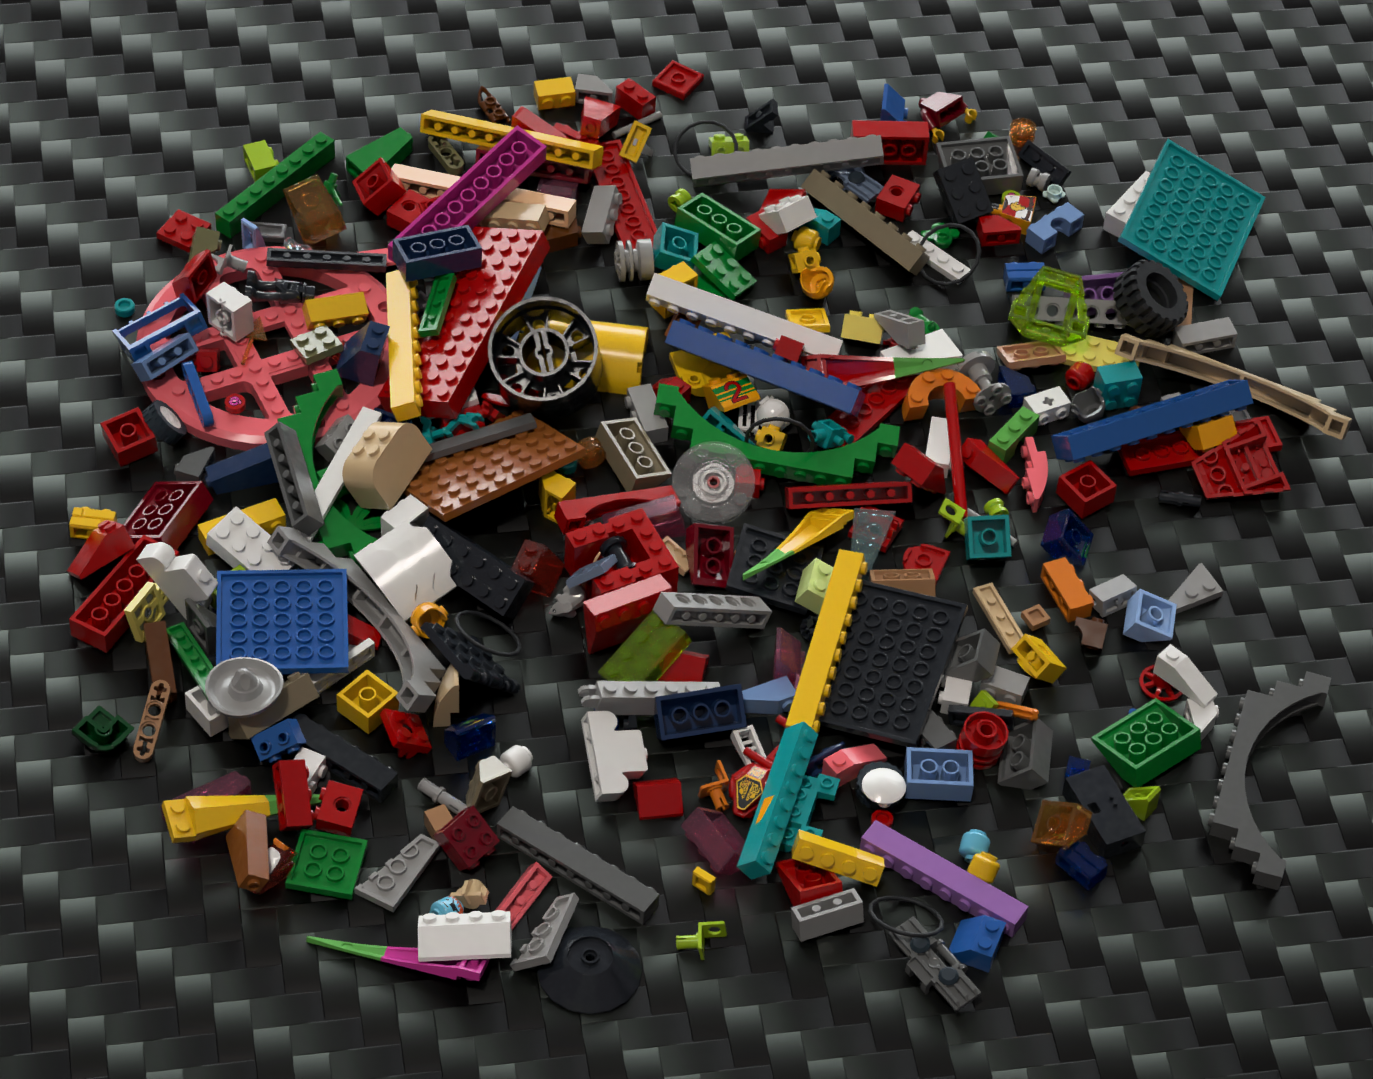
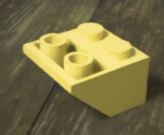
M850 310L849 314L844 315L842 338L881 344L884 328L874 318V314L864 317L862 316L863 312Z

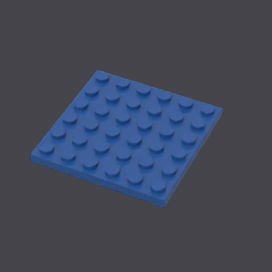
M347 569L217 571L216 665L231 658L251 657L271 663L281 674H292L297 671L300 674L349 673Z

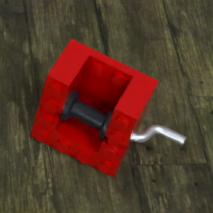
M643 508L610 518L608 523L601 524V522L594 523L592 520L585 524L586 527L565 534L564 566L570 576L578 569L593 563L599 552L601 554L597 561L612 554H615L618 560L607 572L587 581L585 589L586 601L661 574L672 587V592H677L679 566Z

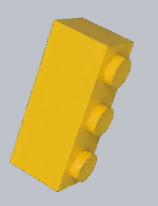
M364 292L305 300L302 307L307 330H315L317 327L325 325L327 327L333 326L334 328L350 323L359 325L366 321L369 315Z

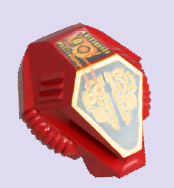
M751 763L731 775L728 792L729 797L733 801L732 811L735 815L742 818L753 817L770 769L756 763Z

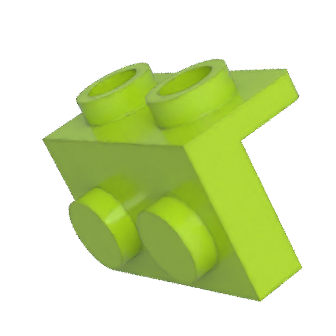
M741 133L734 134L738 142V151H749L747 136ZM715 134L714 137H709L711 156L717 153L731 154L734 152V143L731 137H725L724 134Z

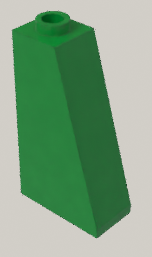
M400 127L347 155L346 171L356 179L380 157L385 160L390 168L394 164H400L413 151V138L411 134Z

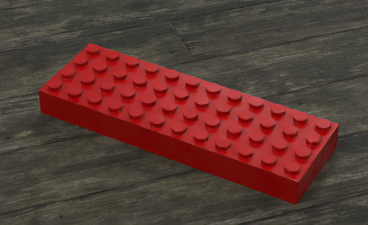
M474 226L472 232L482 247V265L479 268L454 272L457 280L440 334L418 338L421 352H418L422 363L419 366L422 373L420 383L423 392L420 393L423 400L421 416L456 419L489 360L488 342L495 323L506 310L521 302L550 249L543 230ZM389 376L378 398L385 413L393 414L390 405Z

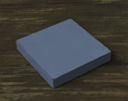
M615 554L578 569L566 580L568 588L570 589L607 572L618 561Z

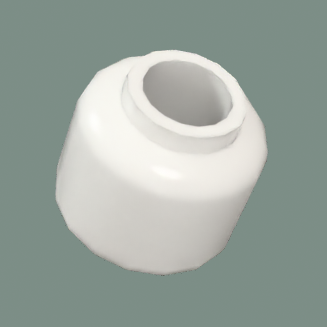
M514 745L500 756V761L512 770L511 776L514 778L521 776L532 766L533 756L525 746Z

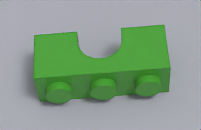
M1022 406L989 440L988 447L1006 464L1014 456L1019 441L1024 442L1025 437H1032L1037 432L1040 416Z

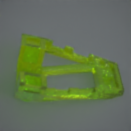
M1043 265L1032 278L1029 285L1021 291L1018 298L1016 297L1013 300L1008 319L1022 336L1055 346L1065 347L1085 340L1090 321L1089 317H1087V304H1085L1084 300L1085 293L1082 276ZM1043 286L1071 293L1062 326L1034 319ZM1033 292L1030 306L1024 305ZM1076 304L1078 306V319L1073 318Z

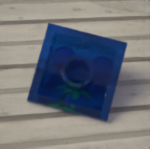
M1068 508L1049 516L1040 545L1053 559L1066 557L1069 563L1082 566L1085 565L1094 534Z
M482 713L472 716L466 721L453 724L444 729V743L456 761L495 745L496 718L491 714Z

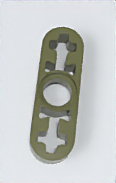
M430 135L428 137V147L445 170L451 175L463 173L464 161L449 141L444 137ZM444 152H448L451 155L443 156L441 154Z

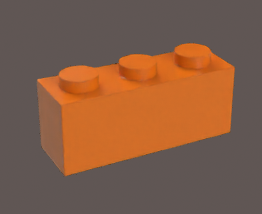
M1066 557L1043 563L1040 577L1067 622L1075 621L1076 617L1085 618L1091 616L1094 600L1090 594L1088 595L1083 581L1077 577L1074 566L1068 562Z

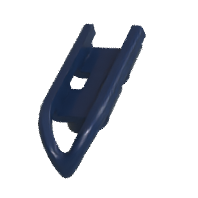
M841 741L836 745L824 748L820 754L810 757L806 775L816 777L819 773L822 774V768L818 769L817 766L823 763L826 757L834 754L840 748L846 749L845 742Z

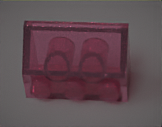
M697 807L681 825L686 832L685 836L695 843L699 854L707 858L711 863L710 868L717 874L731 875L739 871L740 869L737 868V864L745 840L722 812Z

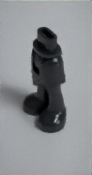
M248 270L245 296L252 300V304L268 301H279V304L304 303L305 300L314 299L315 286H307V283L302 284V282L277 278H275V281H262L258 279L256 271Z

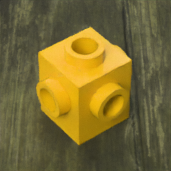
M809 246L797 248L798 252L788 254L792 273H801L805 267L809 270L819 267V263H821L819 253L816 249H809Z
M769 424L768 427L762 426L761 430L758 429L755 441H757L756 445L758 447L783 451L788 435L779 432V427ZM769 437H772L771 442H768Z

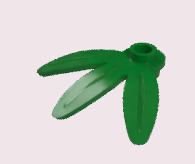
M341 498L335 499L333 506L355 527L362 531L381 530V517H372L364 520L371 513L372 509L361 508L358 505L353 514L350 515L347 504Z

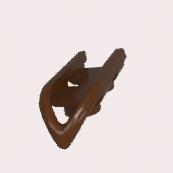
M481 86L478 92V104L492 123L505 119L510 124V117L496 98L484 86ZM484 92L488 97L481 102V94Z

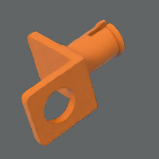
M718 760L714 770L719 781L701 786L698 796L699 798L710 796L716 812H721L720 808L723 811L729 808L723 793L727 791L729 779L721 760Z

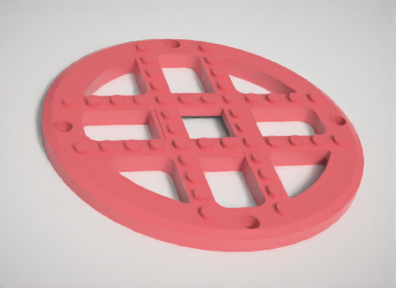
M271 246L230 252L232 256L248 261L244 273L230 267L224 268L222 275L217 274L215 281L201 297L207 307L206 293L223 282L231 284L247 279L248 270H254L258 279L262 281H275V278L283 279L282 276H291L316 281L336 289L335 291L315 296L314 299L364 292L369 320L388 326L387 290L382 283L366 271L355 272L348 270L336 271L266 266L267 248L311 249ZM226 253L219 255V257L225 258ZM173 280L155 296L143 316L146 315L147 311L152 312L164 306V302L168 301L169 303L179 298L175 296L172 285ZM268 301L271 306L270 308L253 312L254 331L237 342L228 336L220 335V331L213 326L192 336L198 349L220 348V351L225 350L234 367L199 378L207 401L212 402L231 394L247 392L253 395L265 419L231 414L209 405L214 425L203 428L186 381L180 380L172 367L154 379L142 382L146 393L152 402L156 400L163 401V403L171 407L186 426L187 432L200 439L216 445L244 451L267 443L264 433L278 423L277 419L294 415L287 409L275 385L308 375L312 383H314L313 375L333 370L331 366L338 364L341 352L309 365L302 360L295 350L264 359L260 358L249 337L285 327L292 339L300 334L314 330H307L302 310L304 303L279 304V301ZM181 306L138 329L136 341L179 319L187 308ZM358 331L344 334L337 338L344 347L345 342ZM171 335L150 345L151 350L153 351L171 340ZM388 338L374 385L369 386L360 383L350 394H346L343 389V397L338 398L322 420L314 447L337 418L349 414L355 420L363 406L378 412L384 409L378 395L389 377ZM192 354L191 356L187 357L179 363L193 360L194 354Z

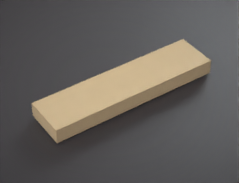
M993 583L973 588V595L1008 654L1014 653L1011 649L1022 638L1023 633Z

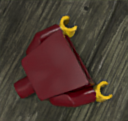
M936 92L928 98H921L919 101V107L921 108L920 116L923 122H928L929 131L933 132L932 141L934 144L938 143V137L942 141L944 139V131L937 129V127H943L964 113L966 114L964 120L968 124H971L977 117L976 110L968 109V105L963 101L961 95Z

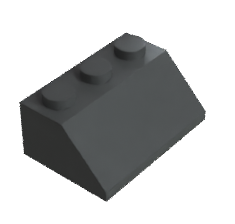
M1039 718L1036 721L1029 720L1015 726L1014 731L1008 730V740L1000 755L997 783L1001 786L1029 790L1048 783L1053 730Z

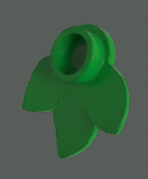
M934 223L931 229L935 228L936 226L943 225L944 223ZM947 227L937 230L927 240L933 241L938 248H948L952 240L958 238L960 233L958 229H949ZM922 230L921 236L924 237L931 230Z

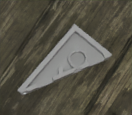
M1200 563L1168 601L1177 604V614L1221 597L1223 590L1205 566Z

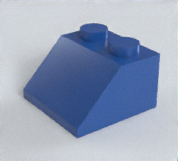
M884 84L880 121H904L903 119H907L908 108H905V99L889 84Z
M987 915L961 920L949 950L960 963L989 973L1003 940L1006 922Z

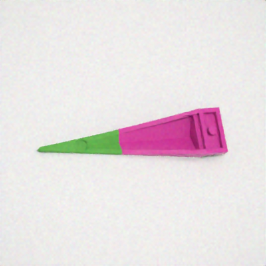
M307 936L306 939L308 943L454 980L463 977L468 981H480L490 959L419 962L418 948L357 944Z

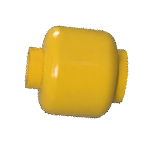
M803 226L798 231H794L791 241L794 242L796 250L797 248L809 246V249H816L818 251L822 238L818 231Z
M984 851L981 854L976 853L969 864L967 872L991 884L1000 868V864L997 862L998 858Z

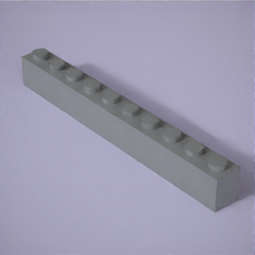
M871 134L861 138L831 139L820 143L814 141L804 145L774 146L763 150L757 148L747 152L735 151L731 154L717 153L706 157L700 155L690 158L693 187L808 174L814 168L821 172L822 169L824 171L881 165L884 164L881 135Z

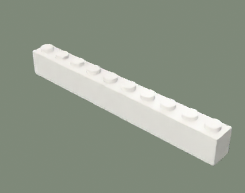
M654 273L646 294V301H649L648 303L652 306H662L672 313L685 314L691 320L696 321L699 319L710 327L718 326L724 328V331L727 333L743 335V338L749 341H760L762 345L769 348L773 347L776 338L780 339L781 335L805 344L801 356L816 354L839 355L843 340Z

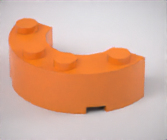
M938 368L923 372L913 380L902 404L904 421L922 419L929 406L928 401L933 399L945 400L943 384L946 382H954L956 385L959 413L976 410L973 402L977 393L981 390L969 377L954 370Z

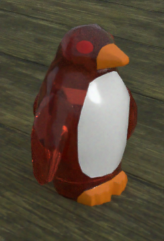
M274 838L273 844L268 845L269 881L260 892H252L254 894H263L285 879L294 866L292 860L297 855V852L277 838Z

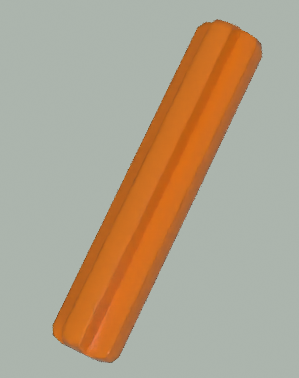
M997 701L999 706L996 709L1013 710L1014 717L1034 721L1038 719L1039 711L1037 709Z

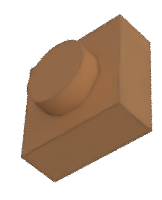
M1040 604L1021 612V618L1031 631L1050 624L1051 618Z

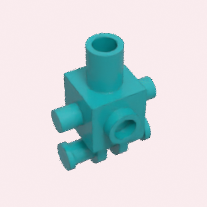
M831 419L815 421L812 424V429L814 430H811L815 442L823 449L841 446L844 440L847 444H851L854 440V435L847 433V429Z

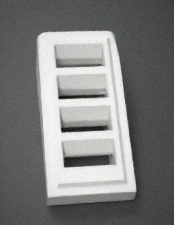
M753 725L732 731L730 738L745 766L751 764V759L743 755L744 746L752 744V747H749L750 749L767 758ZM748 737L749 740L742 742L741 739Z

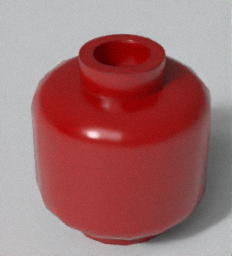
M1083 361L1074 363L1065 374L1068 387L1079 391L1086 389L1095 378L1092 366Z

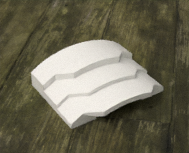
M407 520L354 555L358 563L370 575L406 623L411 621V614L416 606L425 602L435 603L457 587L450 577L452 566L450 557L427 527L411 526Z

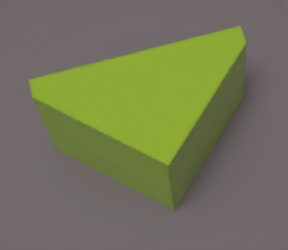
M1159 786L1128 788L1123 796L1135 815L1145 821L1157 808L1161 788Z

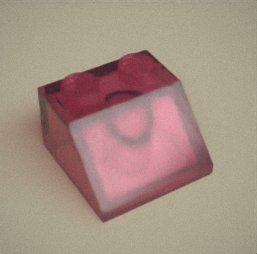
M777 627L773 680L787 675L793 687L797 689L803 669L801 664H804L805 651H801V642L784 629Z

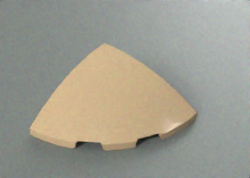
M452 664L446 670L438 689L433 712V727L451 726L450 713H459L458 671Z

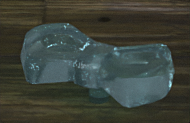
M291 237L286 238L284 241L286 249L312 250L309 245L299 244Z

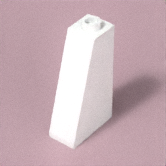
M943 329L926 334L925 344L918 345L916 349H906V346L896 345L880 351V357H963L962 353ZM957 364L942 367V369L947 368L950 370H955L959 367Z

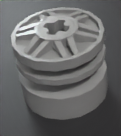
M650 238L637 239L634 249H632L630 240H626L625 249L622 241H616L614 264L619 282H625L626 273L629 281H633L634 272L638 273L639 280H652L654 275V256Z

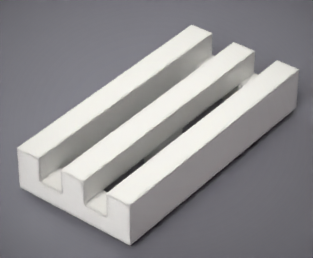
M760 401L746 404V426H742L743 406L739 407L738 428L742 432H746L750 427L751 405H755V422L758 421L756 411ZM759 425L751 431L754 432V435H756Z

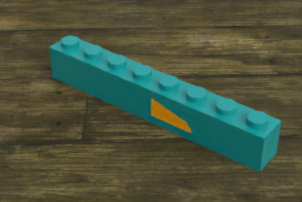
M804 721L789 726L784 730L741 852L737 868L751 880L770 874L815 746L818 734Z

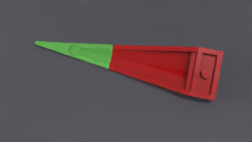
M830 354L801 356V364L806 367L807 371L813 368L824 373L826 378L831 375L844 381V385L850 382L859 387L955 365L965 361L963 358H900Z

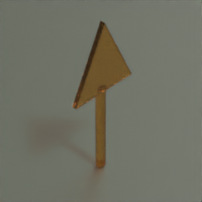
M260 316L253 322L254 331L245 336V338L250 339L241 365H245L254 339L267 341Z

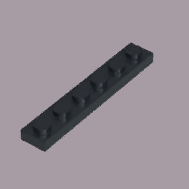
M267 248L266 266L378 273L386 272L387 254Z

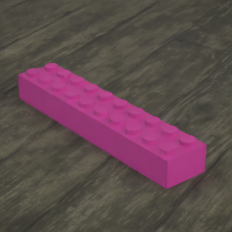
M519 126L514 127L395 239L463 225H469L472 230L474 226L483 220L546 160L547 146ZM392 240L388 244V259L394 262V260L392 259Z

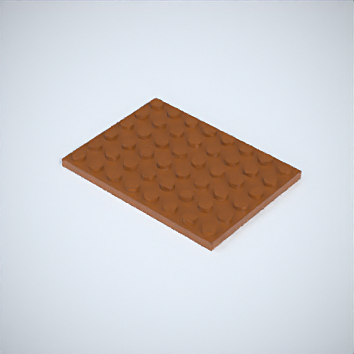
M517 410L505 418L497 419L492 424H496L528 413H524V411ZM533 416L537 424L535 429L423 463L403 494L407 497L411 494L429 508V512L446 522L586 456V449Z

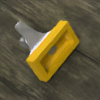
M634 120L618 156L635 164L641 153L652 156L654 151L646 145L652 128Z

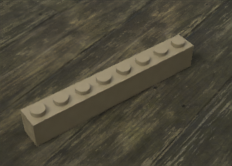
M814 168L801 185V188L805 189L811 196L917 276L930 258L925 253L927 249L919 243L914 245L911 242L913 239L903 232L901 235L897 232L899 228L892 222H889V224L884 222L885 217L877 211L875 214L871 212L872 207L864 201L858 202L857 195L850 190L848 193L843 190L845 186L837 180L832 182L830 180L832 176L823 169L819 172Z

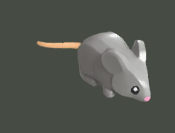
M599 552V553L596 555V557H595V559H594L593 562H596V561H597V559H598L599 555L601 554V552ZM587 581L570 589L566 585L563 589L564 593L562 595L558 594L555 597L558 602L552 606L549 614L574 618L576 616L575 610L581 607L587 599L585 590Z

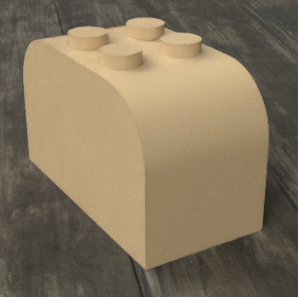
M374 422L363 433V436L345 460L342 471L344 484L361 508L391 510L432 451V448L414 424Z

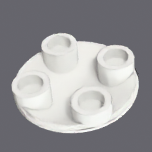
M877 768L864 776L861 790L871 801L878 803L880 807L887 808L904 796L906 783L903 777L896 771L887 768Z

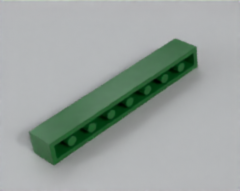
M322 132L312 137L215 213L216 230L230 239L241 231V219L245 218L248 221H254L294 190L298 184L303 183L335 157V140Z

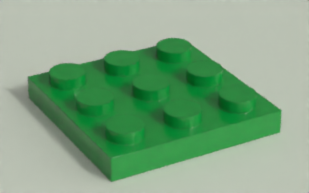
M301 829L285 882V888L352 900L354 888L357 885L368 847V840Z

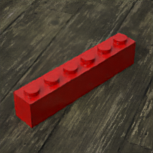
M910 481L785 487L786 508L800 509L912 502V484Z

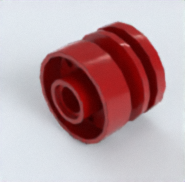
M981 711L971 714L964 722L956 742V750H972L974 769L983 770L993 767L999 760L1008 740L1009 731L1006 723L994 713Z

